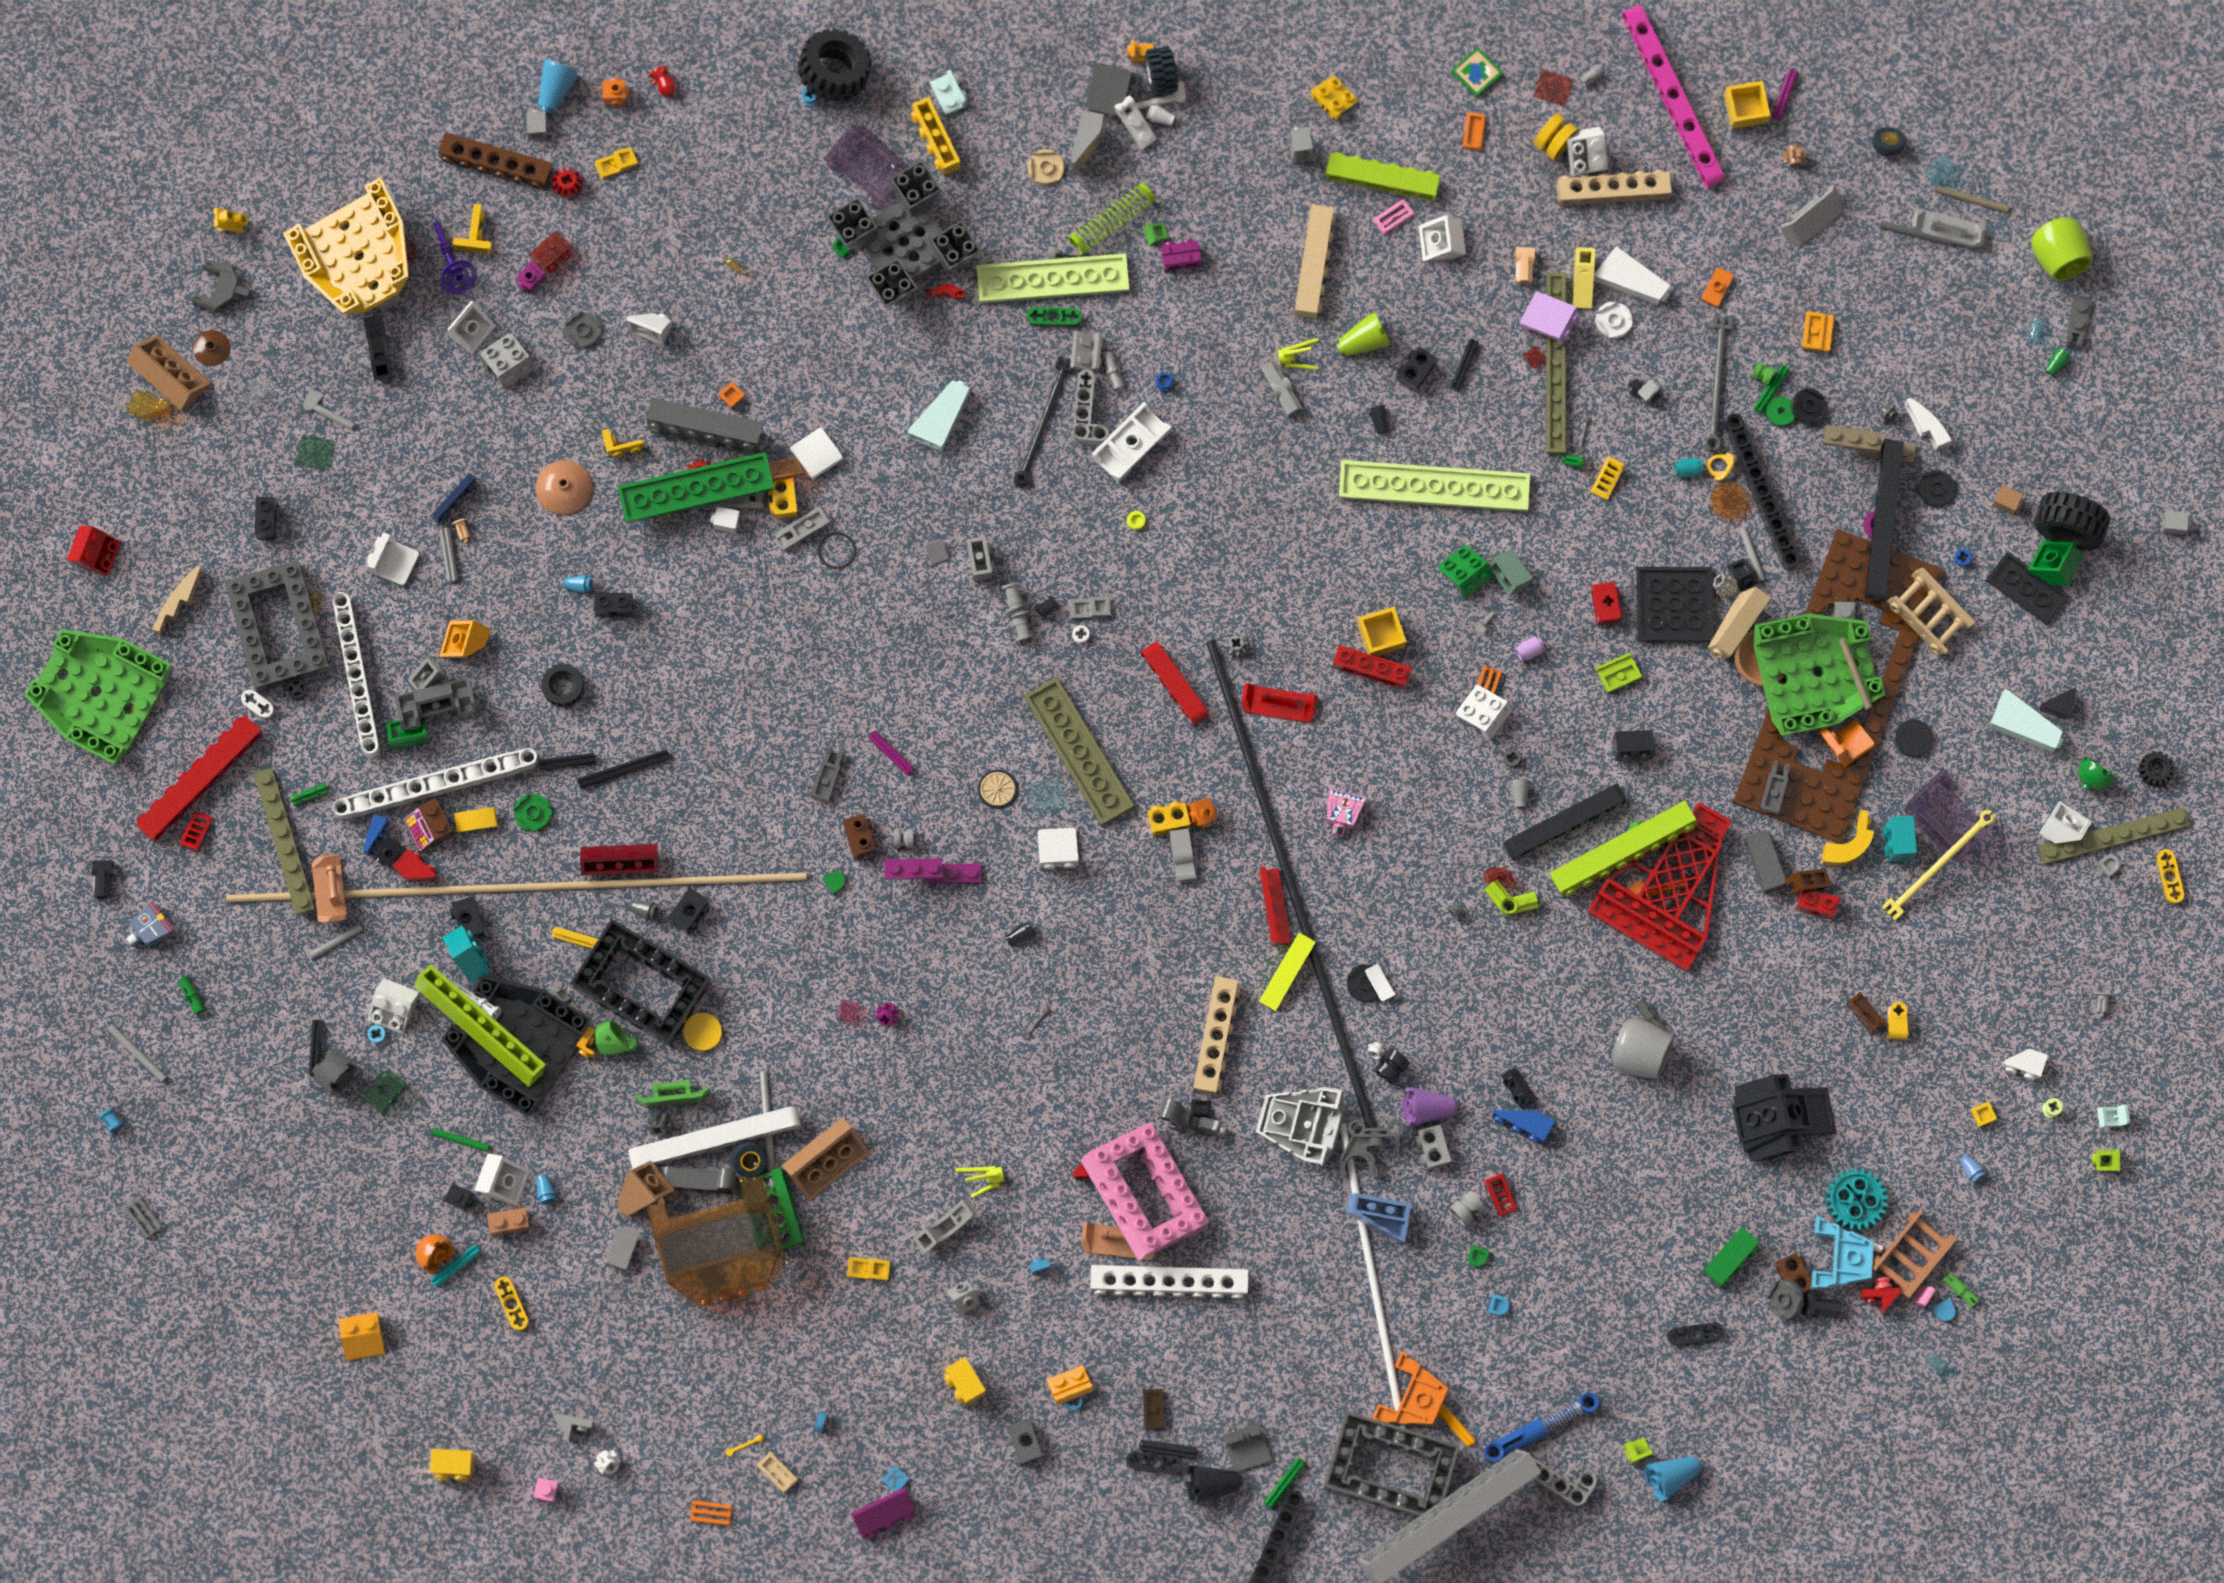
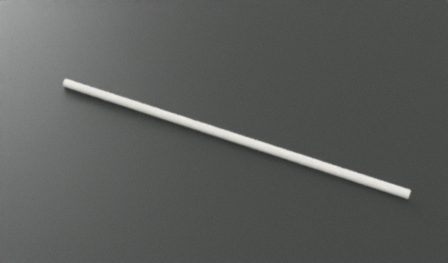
M1342 1124L1340 1134L1343 1149L1345 1150L1349 1142L1347 1125ZM1351 1157L1346 1163L1352 1193L1360 1194L1354 1160ZM1358 1220L1394 1408L1397 1411L1401 1404V1398L1367 1226ZM1398 1424V1427L1407 1429L1406 1425Z

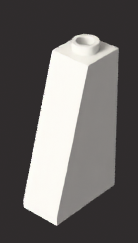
M1618 247L1614 248L1594 274V282L1656 305L1660 301L1665 302L1670 295L1668 291L1671 285Z

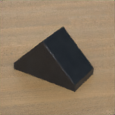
M2076 688L2042 703L2039 706L2040 711L2066 720L2077 692Z

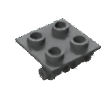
M1260 1423L1222 1435L1234 1471L1239 1472L1272 1461Z

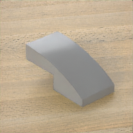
M1109 597L1070 599V620L1110 616Z

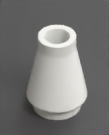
M1151 104L1146 115V119L1150 120L1149 122L1170 126L1175 115L1170 114L1157 104L1155 106Z

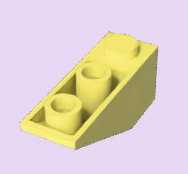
M1576 247L1573 284V306H1576V308L1592 309L1595 248Z

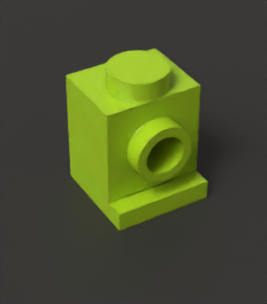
M2096 1149V1154H2092V1165H2096V1171H2120V1149ZM2106 1155L2110 1159L2108 1162H2103L2102 1157Z

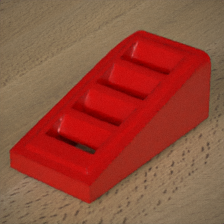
M195 811L179 843L180 846L199 853L213 817ZM196 818L206 820V823L198 822ZM195 824L197 826L203 827V829L199 830L193 828V826ZM191 831L200 834L199 837L191 835ZM188 838H191V839H193V840H196V841H197L196 844H195V843H192V842H190V841H187Z
M1498 1173L1483 1180L1499 1217L1517 1210L1503 1173ZM1500 1180L1501 1184L1492 1187L1491 1183ZM1503 1187L1504 1191L1495 1194V1190ZM1507 1195L1506 1199L1498 1202L1497 1198ZM1510 1202L1512 1207L1501 1209L1500 1205Z

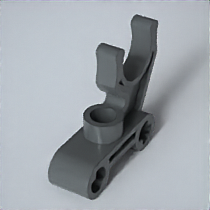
M1165 1098L1159 1118L1169 1122V1129L1185 1132V1129L1188 1128L1214 1137L1227 1138L1229 1129L1221 1127V1121L1194 1117L1192 1110L1186 1109L1176 1100Z
M1393 1119L1389 1121L1387 1128H1366V1125L1361 1120H1352L1348 1125V1132L1352 1136L1339 1159L1340 1176H1347L1346 1163L1351 1157L1362 1156L1369 1164L1368 1176L1374 1177L1375 1158L1367 1151V1147L1385 1146V1137L1402 1136L1405 1132L1403 1122ZM1355 1123L1362 1127V1131L1359 1134L1352 1130V1126ZM1394 1123L1401 1125V1130H1398L1397 1134L1391 1131V1127L1395 1125Z

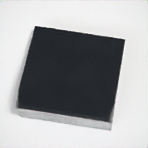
M1191 1099L1190 1110L1194 1112V1117L1209 1119L1211 1101Z

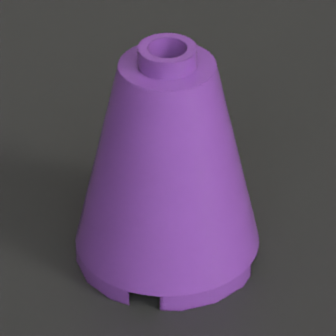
M1413 1087L1405 1089L1408 1093L1407 1096H1403L1402 1107L1403 1118L1408 1120L1405 1123L1407 1126L1453 1117L1458 1111V1103L1453 1097Z

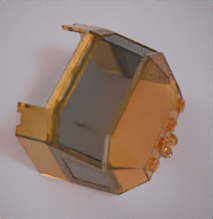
M739 1177L744 1195L742 1200L668 1219L663 1197L658 1200L659 1204L657 1206L652 1204L647 1207L666 1283L673 1293L696 1306L703 1307L710 1305L712 1301L727 1300L731 1304L735 1295L742 1301L745 1300V1295L749 1294V1291H764L768 1289V1286L773 1285L787 1261L771 1193L762 1177L752 1178L753 1181L746 1180V1177Z

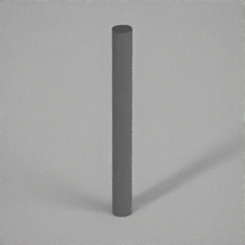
M1881 221L1880 228L1953 246L1951 242L1920 235L1912 228Z

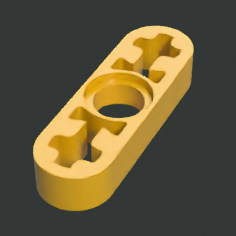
M2164 849L2157 855V864L2165 897L2169 903L2178 904L2184 898V891L2176 858L2171 850ZM2164 854H2166L2167 857L2171 858L2168 861L2169 867L2173 865V868H2167L2163 870V867L2165 868L2167 866L2166 861L2161 860ZM2172 872L2175 875V881H2167L2165 874ZM2178 885L2174 887L2175 893L2180 895L2177 897V900L2170 896L2173 893L2172 887L2168 888L2167 886Z
M498 1278L495 1282V1290L513 1329L522 1331L528 1326V1318L515 1288L509 1278ZM504 1281L505 1284L509 1283V1285L507 1286V1290L509 1293H511L512 1291L514 1293L512 1295H507L504 1299H502V1296L505 1295L503 1289H498V1287L501 1286L500 1282ZM509 1299H515L517 1306L514 1309H508L506 1302ZM519 1309L522 1311L518 1312L520 1319H525L521 1327L518 1324L514 1325V1322H516L514 1314L511 1317L509 1315L510 1313L517 1312Z

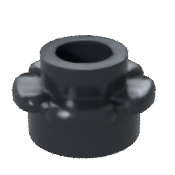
M1638 378L1629 381V388L1632 387V390H1629L1630 395L1638 396V391L1643 387L1642 382H1639Z

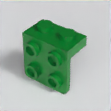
M1467 545L1462 546L1438 566L1439 571L1456 584L1460 595L1465 600L1494 577L1488 562Z

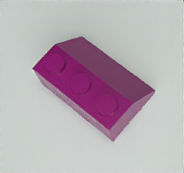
M904 1487L852 1512L851 1516L861 1538L866 1537L869 1540L877 1536V1531L881 1529L888 1531L896 1526V1522L900 1520L906 1522L912 1519L915 1509Z

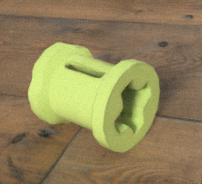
M2051 1098L2043 1105L2042 1111L2047 1118H2054L2061 1113L2063 1106L2060 1100ZM2051 1105H2054V1109H2055L2054 1112H2051V1111H2050V1110H2051V1108H2050Z

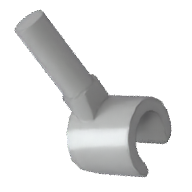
M1491 612L1485 620L1477 624L1475 631L1479 636L1483 635V632L1486 633L1488 631L1485 625L1495 616L1494 612Z

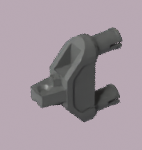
M205 259L206 264L203 265V271L217 273L219 278L213 296L210 298L195 293L192 305L207 308L212 313H218L232 304L234 300L238 301L239 298L249 300L251 295L250 289L244 288L241 283H238L229 262L219 263Z

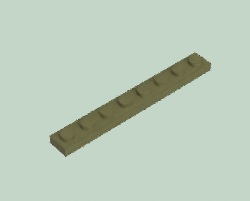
M269 768L253 773L296 916L315 911L273 769Z
M2183 807L2084 834L2081 840L2056 844L2050 842L2039 845L2038 851L2042 863L2045 865L2189 827L2190 824Z

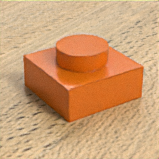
M731 382L718 396L733 409L745 397V394Z

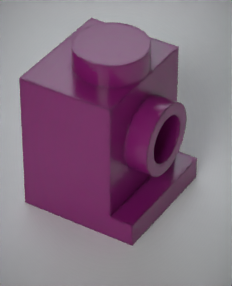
M531 260L529 265L516 276V284L523 292L527 290L531 293L546 279L545 272ZM529 274L532 275L531 279H527L526 277Z

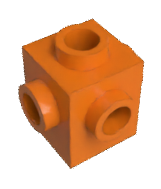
M613 78L610 81H602L604 105L619 107L622 104H626V98L630 97L629 86L625 85V80Z
M1210 797L1186 805L1189 812V821L1193 824V827L1200 825L1201 828L1212 825L1211 821L1217 820V810L1212 804Z

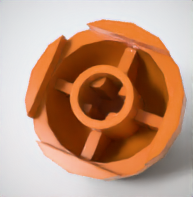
M430 1234L419 1240L415 1254L419 1266L430 1274L438 1273L439 1270L437 1268L444 1259L447 1263L452 1257L454 1247L451 1244L453 1242L440 1234Z

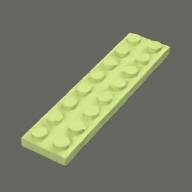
M1126 254L976 265L979 303L1129 292Z

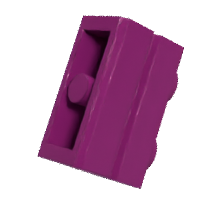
M1185 239L1182 243L1177 244L1170 241L1161 246L1160 251L1164 272L1201 267L1202 261L1198 240Z

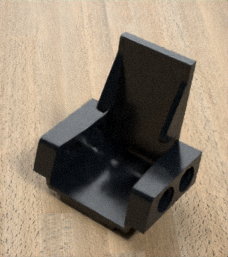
M1773 1074L1735 1086L1736 1096H1733L1734 1105H1732L1739 1143L1743 1144L1744 1152L1748 1153L1750 1162L1770 1160L1803 1150L1802 1137L1836 1133L1827 1087L1792 1089L1789 1074Z

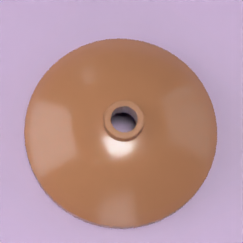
M560 460L546 466L537 478L536 494L538 500L545 509L554 514H574L583 509L592 496L593 483L588 471L582 465L573 461ZM566 482L567 485L562 487L560 486V483Z
M1752 630L1745 634L1736 647L1734 659L1736 667L1743 678L1752 684L1763 686L1754 651L1755 630ZM1778 675L1777 680H1781L1784 676Z

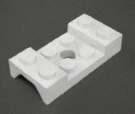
M1143 402L1092 453L1091 458L1119 483L1132 470L1134 465L1171 432V426L1163 423L1152 413L1149 406ZM1129 437H1134L1137 443L1131 446L1127 444L1126 440Z

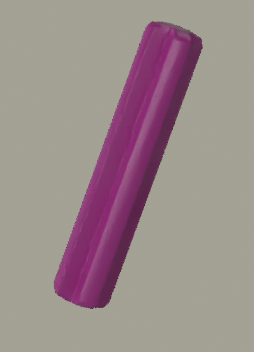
M1789 68L1772 113V117L1780 120L1798 75V70L1794 68Z
M874 730L868 736L869 740L906 775L912 773L914 767L877 731Z

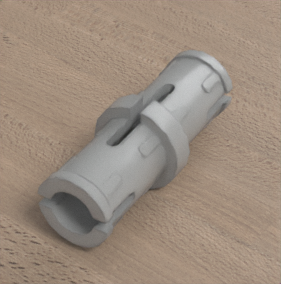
M1113 352L1103 354L1101 357L1113 390L1117 391L1125 388L1120 374L1121 370L1117 366Z

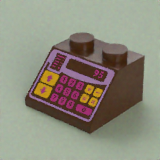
M436 798L418 806L403 819L419 853L454 837L453 831Z

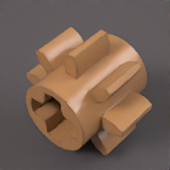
M1800 145L1788 146L1787 151H1784L1783 154L1784 163L1789 162L1790 167L1803 165V161H1806L1805 158H1807L1806 149L1801 150Z

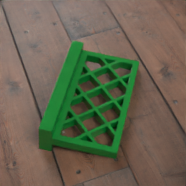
M779 1167L769 1173L738 1183L760 1257L796 1245L806 1244L784 1169ZM772 1176L774 1184L771 1190L762 1187L764 1180ZM748 1184L757 1186L752 1197L745 1194L743 1186ZM760 1188L769 1192L764 1203L755 1199ZM772 1194L779 1198V1204L776 1209L767 1205ZM753 1201L763 1205L758 1215L750 1210ZM765 1207L775 1211L770 1221L761 1217ZM777 1213L785 1218L782 1227L773 1224ZM759 1219L768 1223L763 1234L758 1232L755 1227ZM771 1225L780 1229L775 1240L766 1236ZM783 1231L790 1234L792 1242L787 1244L778 1242ZM764 1238L773 1241L771 1249L763 1252L761 1244Z

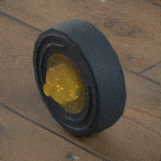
M1882 127L1874 133L1872 145L1878 153L1884 156H1897L1905 149L1906 137L1896 128Z

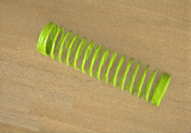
M1145 183L1139 184L1138 187L1134 188V191L1131 190L1129 194H1125V198L1121 197L1120 201H1116L1115 205L1112 204L1111 209L1106 208V212L1102 211L1101 215H1097L1096 219L1092 218V223L1087 222V226L1083 225L1082 229H1078L1077 233L1073 232L1068 237L1073 247L1078 245L1080 250L1077 252L1080 255L1085 254L1086 249L1090 250V247L1079 234V230L1084 233L1085 237L1090 239V244L1095 247V244L1084 231V227L1095 236V241L1100 243L1096 234L1089 228V223L1101 234L1099 235L1102 240L1105 239L1101 231L1094 225L1093 220L1097 221L1099 226L1104 228L1105 235L1109 236L1107 229L1098 220V216L1103 219L1104 223L1109 225V230L1114 233V230L1103 217V213L1108 216L1109 220L1114 222V227L1119 229L1115 220L1108 214V209L1120 220L1118 223L1121 226L1124 225L1120 217L1113 211L1112 206L1116 207L1117 211L1121 212L1124 216L1123 220L1128 222L1126 215L1117 206V202L1122 205L1124 210L1128 211V216L1133 219V216L1122 203V199L1126 201L1128 206L1133 208L1135 215H1138V213L1126 196H1129L1132 202L1135 201L1139 206L1137 209L1142 212L1141 206L1132 197L1131 192L1135 193L1138 199H1141L1144 203L1142 204L1144 208H1147V205L1137 194L1136 189L1139 190L1142 196L1144 194L1147 197L1149 205L1156 202L1153 192Z

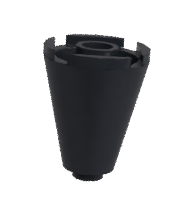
M1190 1465L1187 1469V1475H1190V1482L1187 1481V1490L1190 1501H1194L1193 1505L1239 1491L1243 1485L1242 1475H1239L1237 1471Z

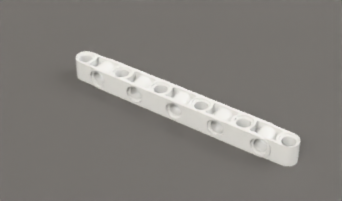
M530 748L507 752L338 799L333 804V811L336 817L341 820L360 817L518 774L536 767L538 757L536 752ZM528 755L534 757L532 762H525L524 758ZM491 765L497 767L495 772L492 773L488 772L487 768ZM452 776H459L457 782L452 783L449 781ZM415 786L422 787V790L420 792H412V789ZM378 796L385 797L381 803H376L375 798ZM346 806L347 810L344 813H338V808Z

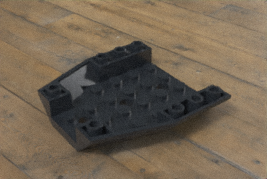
M484 975L474 988V995L487 999L488 1003L495 1007H500L501 1013L496 1021L511 1035L518 1037V1041L540 1060L542 1057L548 1056L551 1058V1063L545 1066L542 1076L528 1087L456 1023L455 1025H450L441 1041L481 1089L529 1118L542 1104L576 1052V1045L589 1027L592 1019L542 988Z

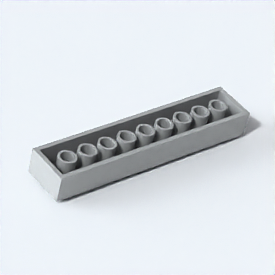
M1517 1449L1360 1557L1357 1561L1369 1580L1375 1583H1388L1393 1579V1575L1406 1571L1409 1568L1408 1565L1413 1561L1418 1562L1423 1559L1426 1552L1436 1550L1441 1546L1442 1541L1455 1537L1458 1530L1472 1525L1473 1520L1478 1516L1483 1517L1488 1514L1491 1507L1501 1505L1505 1502L1507 1496L1518 1493L1526 1483L1534 1482L1541 1471L1528 1452Z

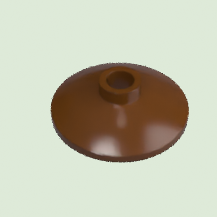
M208 330L201 333L193 343L195 358L206 366L219 365L230 354L231 346L229 339L222 332L216 330ZM214 344V347L209 349L208 345Z

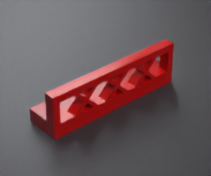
M1266 866L1260 867L1259 874L1271 946L1290 944L1291 940L1279 869L1266 870Z

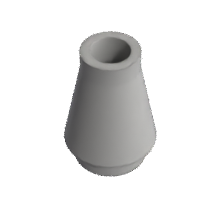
M1512 780L1513 785H1511L1515 807H1527L1530 787L1528 780Z

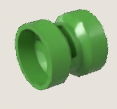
M1759 361L1751 378L1759 379L1768 386L1776 369L1768 368Z

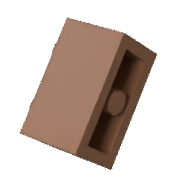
M526 1207L487 1214L492 1237L530 1230Z

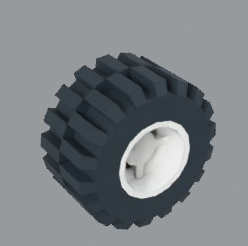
M1164 46L1146 50L1145 64L1151 92L1154 96L1177 92L1178 76L1171 48Z

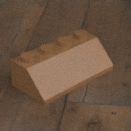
M158 335L135 345L126 361L133 370L143 376L148 383H151L180 410L190 406L212 384Z
M841 1118L785 1162L782 1168L807 1200L810 1201L870 1152L853 1127Z

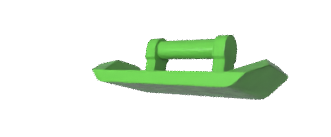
M690 1079L680 1082L653 1083L654 1097L644 1098L636 1095L634 1099L644 1108L702 1102L711 1091L710 1088L705 1087L700 1092L691 1093ZM686 1089V1094L659 1096L661 1091Z

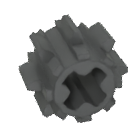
M658 1111L654 1115H650L648 1128L653 1135L662 1137L667 1132L670 1133L672 1119L667 1112Z

